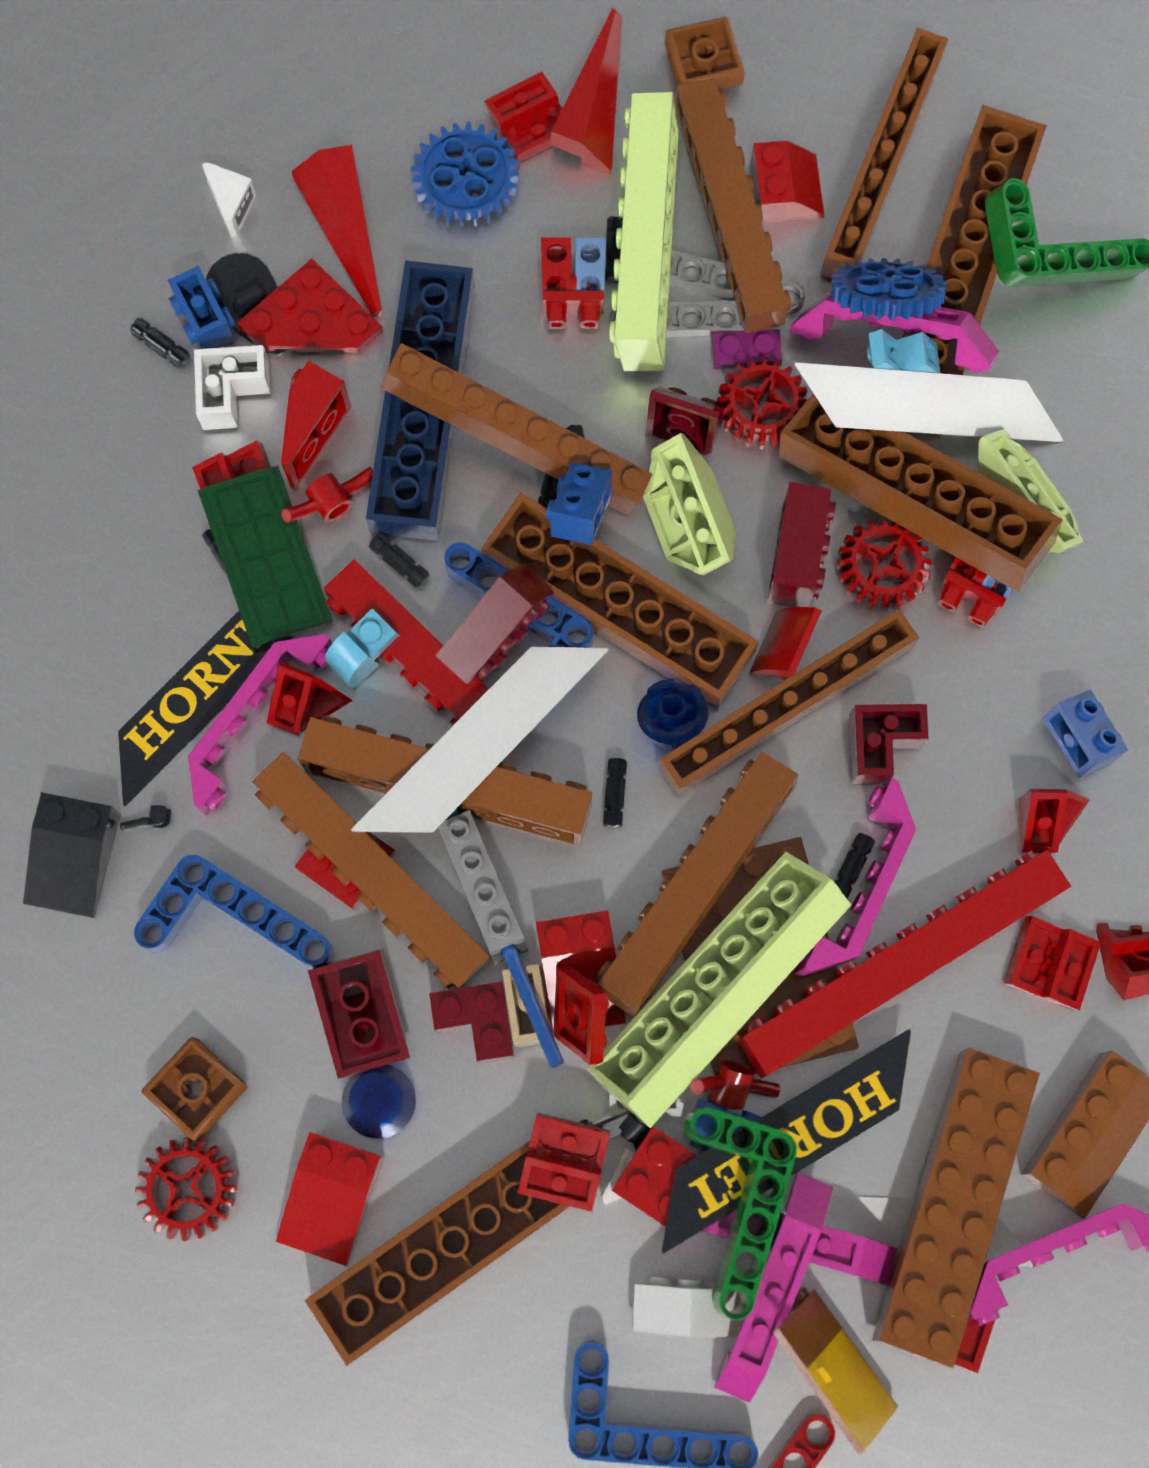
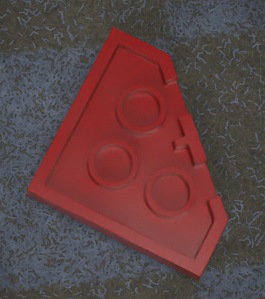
M312 258L237 323L238 328L255 345H263L265 351L276 352V349H296V352L324 353V350H344V353H359L383 332L382 325Z

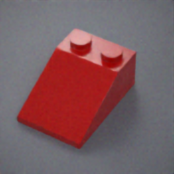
M309 360L303 369H298L294 373L290 381L281 464L289 485L297 490L351 409L344 380Z
M608 910L536 922L553 1032L555 1027L557 968L571 966L598 986L599 981L596 977L600 969L608 960L613 963L616 959ZM608 1000L609 1008L605 1017V1027L626 1024L624 1010Z
M309 1132L296 1168L276 1242L347 1266L384 1157Z

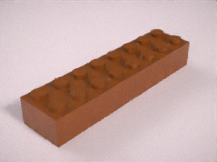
M814 393L781 431L780 458L1017 592L1022 589L1056 542L1062 518L905 432L836 427Z
M520 492L482 546V553L509 571L523 564L554 592L551 596L552 598L587 619L595 633L718 710L754 656L759 641L598 540L594 539L593 544L588 545L551 536V521L546 520L547 508Z
M322 715L321 719L310 717L297 759L307 774L386 794L434 744L426 743L425 747L413 745L410 738L402 735L391 734L390 738L376 735L377 730L371 727L356 725L354 729L342 726V721L337 718ZM501 762L458 806L465 812L470 810L474 819L581 847L592 808L593 792L586 791L587 786L574 781H566L565 785L552 782V777L544 773L532 771L530 776L518 773L515 766Z
M969 1047L959 1053L872 1341L942 1367L954 1368L1040 1075L1039 1072Z
M530 1141L304 1300L346 1366L570 1207L518 1194Z

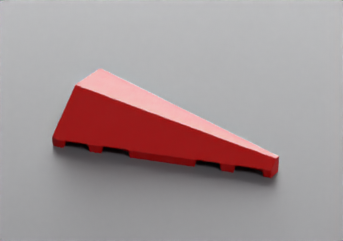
M613 8L551 130V146L580 156L581 164L607 174H611L613 163L622 15Z
M352 144L318 150L291 171L292 178L303 194L308 207L311 208L319 222L320 228L340 263L350 276L355 289L366 304L372 317L382 316V307Z
M1098 923L1096 933L1098 941L1101 942L1100 952L1108 982L1124 1001L1149 994V932H1142L1141 925H1131L1129 930L1109 929L1108 923Z

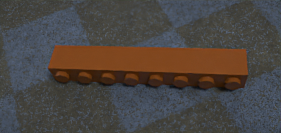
M920 28L916 29L826 252L820 274L832 278L833 274H837L838 268L844 269L845 264L855 266V261H862L941 63L948 38Z
M715 78L677 85L674 102L676 114L744 332L750 333L782 326L785 324L787 312L791 310V299L787 290L783 291L780 283L782 280L780 264L778 261H773L771 255L773 247L770 233L764 232L761 224L763 223L762 208L760 203H755L753 199V180L750 174H745L743 167L745 165L744 152L741 146L736 145L734 139L736 137V129L733 119L728 118L726 114L727 101L723 90L719 91Z
M402 343L380 386L381 389L558 480L561 475L567 474L571 462L611 470L612 496L608 506L627 516L639 505L653 475Z
M900 609L894 611L660 758L658 769L676 796L679 797L913 649L919 636Z
M284 751L252 781L259 789L254 795L269 810L275 805L284 814L280 821L294 835L301 831L309 839L305 846L319 860L326 856L335 865L330 871L345 886L351 881L360 890L356 897L370 911L377 907L386 916L382 923L396 937L403 933L412 942L407 948L422 963L429 959L438 968L433 974L448 989L453 984L457 988H463L491 959L365 832L351 831L356 823Z
M761 752L755 761L752 759L747 761L739 775L742 779L736 789L730 787L725 792L719 803L722 808L717 816L713 817L710 815L706 819L699 832L702 835L695 846L693 844L687 846L679 860L682 863L681 867L675 875L670 872L665 877L659 887L661 895L654 904L650 901L646 904L638 917V920L641 921L634 933L628 931L617 947L620 953L613 963L608 960L596 977L599 981L598 986L607 992L608 1000L633 1017L641 1011L796 787L798 774L764 752Z

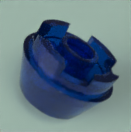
M674 679L661 680L651 685L637 709V720L641 730L657 746L666 750H675L699 735L706 726L709 716L708 705L698 688L694 685L690 687L685 684L674 683Z
M391 1065L381 1066L352 1075L345 1085L342 1094V1110L348 1124L359 1134L373 1139L388 1138L403 1130L411 1120L416 1105L415 1091L411 1081L401 1070Z

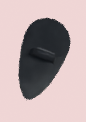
M233 253L220 258L214 263L206 276V280L213 279L221 296L216 301L220 309L225 306L227 307L235 323L232 328L251 345L256 346L238 328L237 323L278 287L268 267L259 258L248 253ZM276 349V352L266 351V353L281 356L288 349Z

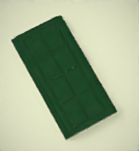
M278 465L197 490L252 649L333 623L298 521L295 520L287 523L282 518V510L292 507Z

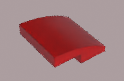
M542 71L484 100L495 126L502 138L507 139L508 148H514L515 159L519 163L552 147L551 130L562 110V106L559 103L557 92Z
M256 440L229 455L220 452L193 466L192 469L200 489L219 482L271 467L263 444Z
M799 606L776 611L749 674L760 680L770 674L782 680L793 676L822 610L816 607Z
M1025 916L1003 984L1051 1003L1080 1011L1101 942L1075 930L1062 929L1035 916Z
M537 1112L518 1194L592 1212L611 1130Z

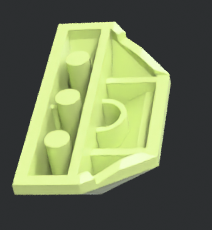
M1004 429L983 436L979 440L978 473L1063 519L1056 542L1049 552L1060 554L1080 545L1083 539L1078 533V525L1072 510L1035 458L1019 443L1010 439V435Z
M679 433L652 449L650 458L652 462L648 472L653 475L644 492L643 499L666 559L697 574L705 575L733 560L736 529L712 468L687 437Z

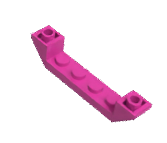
M830 292L805 310L790 326V333L800 334L803 338L810 340L822 339L834 325L835 315L839 320L849 321L856 319L866 321L875 327H898L906 333L924 332L934 334L935 337L942 340L955 338L958 339L955 365L963 366L972 372H989L999 357V350L970 312L944 307L934 309L933 314L923 312L922 318L911 315L909 320H905L899 316L896 317L895 321H892L888 316H883L882 319L877 320L876 315L871 314L867 317H862L863 312L850 313V308H840V303L833 302L834 297H831Z
M321 634L275 642L190 752L188 761L194 805L201 813L207 816L211 810L216 811L225 801L227 796L225 791L228 787L220 778L207 769L210 765L215 766L219 763L226 751L224 747L231 737L236 738L242 733L247 725L246 718L254 708L256 710L264 704L269 695L267 690L277 678L279 665L282 662L290 665L289 661L292 660L314 675L318 668L324 669L328 665L325 661V655L332 645L330 637Z
M893 778L883 786L877 785L868 800V804L872 807L867 818L886 827L888 830L879 844V848L883 850L879 860L872 862L865 875V880L869 881L864 893L860 891L852 903L850 911L854 912L851 922L850 924H844L837 936L836 943L824 937L818 941L800 961L795 972L799 977L848 963L859 957L916 831L900 784Z
M797 1172L784 1205L785 1214L766 1261L754 1308L751 1314L743 1319L732 1350H728L714 1388L749 1403L766 1376L779 1342L773 1331L790 1314L821 1234L833 1186Z
M1122 1203L984 1262L967 1322L976 1319L979 1326L1000 1318L998 1309L1008 1306L995 1275H997L1000 1282L1021 1273L1018 1265L1031 1261L1034 1268L1055 1259L1051 1252L1064 1246L1068 1253L1087 1245L1085 1237L1095 1232L1098 1233L1101 1239L1122 1230L1131 1251L1144 1246L1146 1253H1149V1214Z
M737 1210L702 1231L729 1239ZM757 1213L752 1214L748 1218L746 1226L751 1235L761 1231L763 1225L762 1218ZM780 1213L771 1247L784 1216L782 1213ZM823 1226L810 1263L889 1286L898 1248Z

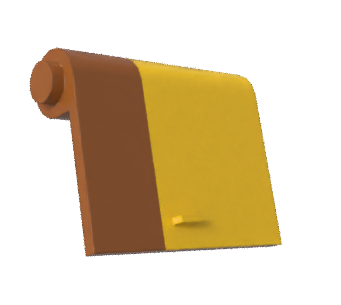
M803 1287L798 1290L789 1316L773 1333L859 1455L865 1452L895 1412L898 1405L816 1289L808 1292Z

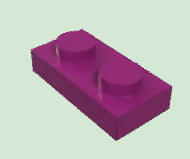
M780 329L759 330L745 333L744 331L712 332L713 370L735 369L737 364L746 368L747 361L750 358L756 365H760V361L764 356L767 359V365L773 366L777 359L780 361V366L782 364Z

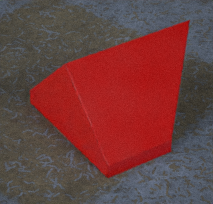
M282 662L279 665L266 723L299 736L301 732L307 729L310 717L321 719L322 715L329 716L353 700L316 675Z
M1029 789L1019 798L1022 852L1028 853L1033 850L1034 853H1042L1048 849L1050 853H1058L1060 843L1090 799L1067 789Z

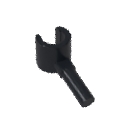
M151 805L149 817L121 822L120 829L121 831L148 826L161 829L166 828L170 823L171 809H167L162 805Z

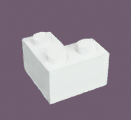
M264 346L194 349L196 416L203 430L238 428L236 396L271 394L269 360Z
M650 1277V1284H635L633 1331L689 1338L737 1337L741 1327V1320H731L724 1317L714 1308L712 1297L717 1280L704 1279V1287H701L702 1280L679 1279L677 1286L673 1285V1278ZM733 1290L725 1297V1307L728 1311L736 1310L741 1304V1296L737 1290Z

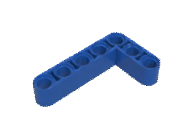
M463 542L450 545L444 554L448 576L481 599L490 589V587L482 585L480 583L481 580L488 575L499 578V576L509 571ZM459 557H465L470 561L464 568H456L452 565V562ZM552 597L547 601L551 605L547 612L555 614L557 620L552 624H544L540 620L537 622L534 620L527 627L549 641L551 644L548 647L592 648L593 628L591 623ZM574 631H581L587 638L584 642L574 643L569 640L568 635Z
M188 855L178 862L134 928L135 940L141 947L153 953H161L172 945L197 906L204 899L310 968L330 964L334 957L332 944L322 934L198 855ZM196 865L203 866L204 874L202 878L196 882H189V870ZM224 885H233L234 893L232 897L227 901H218V890ZM177 895L182 896V907L174 913H169L167 910L169 899ZM254 904H262L264 907L262 917L256 921L248 920V909ZM284 923L293 924V936L288 940H279L277 938L278 928ZM153 926H160L162 929L160 939L155 943H148L146 940L148 930ZM315 942L323 943L325 946L323 956L317 960L308 959V947Z
M594 1340L585 1341L576 1349L568 1440L569 1448L577 1458L590 1461L676 1468H753L757 1463L758 1449L753 1440L742 1432L605 1421L609 1370L608 1352L600 1342ZM593 1348L602 1354L603 1360L597 1369L589 1370L582 1365L580 1359L584 1351ZM585 1389L595 1390L600 1396L598 1405L589 1410L582 1408L577 1400L581 1391ZM583 1429L593 1431L597 1437L596 1444L586 1450L579 1448L575 1443L576 1434ZM623 1432L630 1433L635 1439L632 1450L625 1453L617 1451L613 1446L614 1438ZM665 1435L673 1440V1448L669 1454L660 1456L653 1452L652 1443L658 1436ZM697 1439H706L711 1443V1452L704 1459H697L691 1455V1445ZM736 1442H744L749 1445V1456L742 1462H735L729 1456L730 1448Z

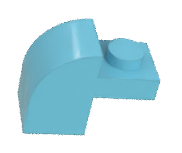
M882 329L869 333L870 347L867 348V355L873 368L940 373L937 343L925 333H917L898 340Z
M371 609L348 633L343 631L336 638L325 655V661L355 690L379 666L375 659L399 635L374 609Z

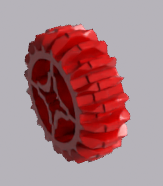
M765 356L761 359L760 365H756L750 358L747 361L746 368L737 364L734 369L735 374L728 372L725 375L724 381L726 384L719 386L718 393L721 396L717 397L716 402L720 406L725 407L723 420L726 421L723 429L725 432L735 429L733 433L734 441L739 440L743 436L746 438V447H750L752 441L758 442L760 450L764 449L765 442L769 441L774 449L778 447L781 431L808 400L804 398L807 396V387L799 386L802 381L801 375L790 377L792 373L791 365L781 370L779 368V359L771 366L767 365ZM755 383H763L761 386L755 388L748 386ZM774 386L783 392L789 403L784 402L785 399L775 393ZM768 394L766 404L762 406L761 412L758 414L759 403L763 401L764 395ZM736 403L740 404L742 409L749 412L751 421L740 413ZM769 419L778 421L772 424H762L764 421Z
M885 517L880 518L878 526L871 519L866 521L865 529L859 525L855 526L852 531L853 536H845L843 540L845 546L840 547L837 553L842 559L837 561L836 568L844 571L839 575V582H850L845 589L846 594H852L856 591L858 593L855 599L857 604L861 603L864 598L870 600L868 603L869 610L873 609L876 603L879 602L883 612L889 609L890 602H892L897 610L902 608L903 599L908 603H912L916 598L915 593L921 594L925 589L922 582H927L931 575L926 569L930 568L932 560L924 557L929 552V546H918L923 538L918 535L912 537L910 535L911 531L906 528L904 530L898 528L899 524L895 522L891 526H887ZM873 542H888L891 544L886 547H878ZM900 550L905 553L909 560L911 573L905 570L906 565L898 557ZM891 554L892 556L888 562L889 565L885 566V568H882L880 572L876 574L879 568L878 564L882 563L883 560L886 561L888 556ZM857 556L863 559L862 563L869 569L867 579L864 578L858 568ZM889 581L893 584H901L889 588L876 586L879 582Z
M189 1137L184 1138L182 1149L177 1140L172 1139L169 1141L170 1153L159 1146L155 1149L160 1159L159 1161L151 1157L145 1159V1164L152 1168L150 1173L145 1171L138 1172L137 1176L140 1179L147 1180L146 1186L135 1187V1193H146V1199L137 1202V1207H150L151 1210L144 1215L143 1220L150 1222L157 1217L158 1220L153 1228V1231L156 1233H160L168 1225L166 1232L168 1239H174L180 1229L182 1241H189L192 1228L198 1239L204 1238V1224L212 1232L218 1230L219 1227L214 1217L216 1216L224 1221L227 1220L229 1215L221 1209L222 1206L234 1207L236 1204L234 1199L226 1198L227 1191H238V1185L227 1184L226 1180L236 1176V1170L223 1171L222 1168L230 1162V1158L223 1156L216 1161L215 1158L220 1151V1147L217 1145H213L205 1153L207 1141L204 1139H199L195 1149H193V1140ZM194 1157L200 1160L196 1167H192L184 1175L168 1168L173 1162L181 1158ZM208 1169L211 1170L215 1179L216 1188L213 1200L210 1199L211 1197L203 1188V1181L207 1176L206 1172ZM161 1178H163L162 1181L170 1189V1197L166 1202L167 1207L165 1209L159 1198ZM191 1178L192 1184L190 1188L197 1197L184 1195V1199H181L184 1190L177 1181L190 1182ZM188 1203L201 1206L206 1210L200 1217L191 1221H182L174 1218L178 1210H182Z

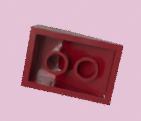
M657 387L651 390L649 396L645 436L665 442L682 433L699 454L710 457L723 422L725 407L720 406L718 402L710 398L697 399L688 396L685 391L679 388L669 387L667 389Z
M383 948L308 970L338 1079L410 1058Z

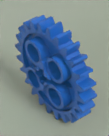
M467 122L465 130H460L457 123H453V132H448L443 126L440 127L441 137L438 138L430 133V145L420 143L421 154H414L413 156L415 166H411L412 177H414L411 180L413 190H417V201H424L423 207L425 212L434 209L433 213L436 221L445 215L448 226L452 224L454 219H459L460 228H464L466 220H471L473 226L477 227L478 218L481 217L487 223H490V213L493 212L501 216V204L510 207L511 197L509 195H517L516 184L520 182L519 172L516 171L519 170V162L514 159V148L506 149V138L497 141V131L495 129L486 135L484 124H481L477 131L472 130L470 122ZM453 153L461 154L458 158L449 157ZM483 163L493 164V166L488 168L481 167L480 165ZM441 182L451 183L447 187L438 186ZM475 191L483 193L478 197H472L469 195L470 193Z
M869 258L866 263L857 260L855 261V266L845 264L844 269H837V274H833L831 297H834V303H840V308H850V313L863 312L862 317L872 314L876 315L877 320L882 319L883 316H888L892 321H895L896 317L899 316L909 320L911 315L922 318L923 312L933 314L934 309L941 308V304H944L946 281L942 280L943 275H935V269L925 270L926 265L924 264L913 266L914 261L904 264L901 263L900 259L888 262L886 258H882L881 262H877Z

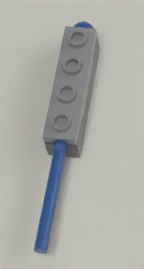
M457 807L438 827V831L494 965L503 961L506 962L550 1068L558 1067L564 1063V1060L519 956L528 951L524 936L470 810L465 812L460 807Z

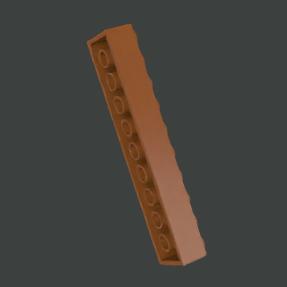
M982 105L925 269H935V275H943L942 280L946 281L944 304H941V307L970 312L979 325L997 275L985 208L986 197L1009 179H1020L1027 185L1047 126ZM903 331L901 338H905L917 333H906ZM925 333L937 343L940 374L963 375L965 367L955 365L958 339L942 340L935 337L934 334ZM923 433L938 439L941 434Z

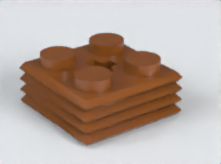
M725 16L666 30L664 44L676 85L715 78L719 90L743 84L745 69L729 17Z
M190 1037L144 1086L141 1092L191 1140L199 1141L245 1092L248 1086L199 1039ZM201 1081L203 1083L200 1087L202 1094L199 1097L193 1095L189 1098L188 1094L191 1091L190 1087H188L189 1082L198 1083Z

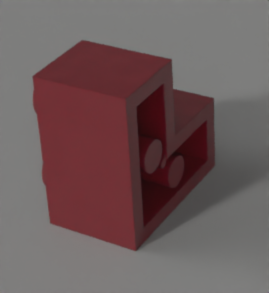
M927 704L854 705L849 714L852 784H885L894 776L893 749H921L929 739Z
M503 982L429 993L433 1025L437 1034L472 1028L478 1064L515 1059Z

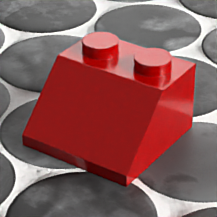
M787 140L753 143L750 167L754 184L755 203H760L763 223L824 218L816 154Z

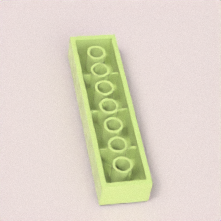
M673 92L632 93L631 107H626L625 126L626 129L629 128V137L623 138V156L627 158V167L621 168V187L625 188V197H620L618 204L619 218L623 219V227L617 228L616 232L617 249H621L620 259H615L614 277L615 280H619L618 290L612 291V309L616 311V321L610 322V342H614L615 358H620L623 371H664L680 130Z
M785 852L603 1052V1063L590 1065L587 1071L608 1093L651 1128L851 906L850 902L831 878Z

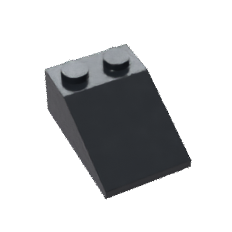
M41 792L31 830L23 904L95 919L121 814L109 805Z

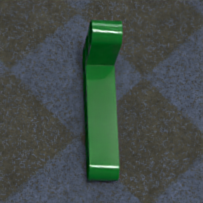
M1009 179L986 197L985 208L998 278L1006 286L1020 287L1130 279L1149 269L1148 239L1039 245L1028 186L1020 179Z
M698 1108L689 1112L684 1119L683 1127L689 1139L696 1143L751 1160L712 1297L713 1306L719 1314L731 1320H742L750 1315L754 1308L795 1162L797 1145L792 1136L786 1132L713 1108ZM702 1114L708 1116L712 1123L710 1133L704 1137L699 1135L695 1128V1122ZM738 1126L744 1128L748 1135V1141L742 1148L736 1147L732 1141V1133ZM774 1138L779 1139L784 1147L782 1156L777 1160L773 1159L768 1152V1145ZM765 1175L770 1177L773 1182V1190L767 1197L761 1196L757 1189L760 1178ZM757 1213L762 1218V1229L759 1233L751 1235L746 1226L747 1220L752 1214ZM747 1251L752 1258V1265L747 1272L740 1273L736 1268V1259L741 1252ZM737 1290L741 1296V1304L736 1310L728 1311L725 1307V1297L730 1291Z

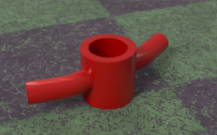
M369 466L342 484L332 473L317 478L305 491L309 500L283 509V520L288 523L310 516L316 512L320 514L325 522H331L340 518L353 505L349 495L357 492L372 481V468Z
M721 1060L719 1062L715 1076L695 1079L690 1085L691 1091L694 1094L698 1095L709 1092L708 1097L711 1101L733 1110H742L744 1108L749 1093L777 1098L780 1094V1085L778 1083L754 1079L755 1072L751 1068L729 1060Z

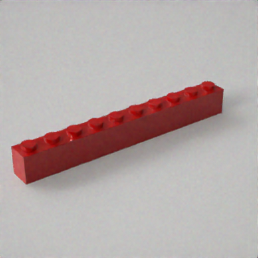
M1048 849L1037 856L1031 850L1014 861L1018 868L1007 874L1004 868L987 877L985 881L988 886L979 892L973 886L955 897L959 904L948 910L945 905H942L926 915L929 922L919 929L915 923L896 933L899 941L887 947L883 941L865 952L869 959L857 966L854 960L835 971L839 978L828 985L824 979H821L804 990L808 997L797 1004L793 998L773 1009L777 1016L765 1023L762 1017L743 1027L742 1029L746 1035L737 1041L760 1079L770 1075L1072 887Z

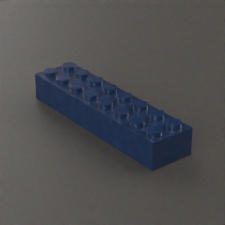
M405 260L389 366L402 343L460 374L463 373L475 289L473 268ZM385 391L366 514L369 532L438 541L455 426Z

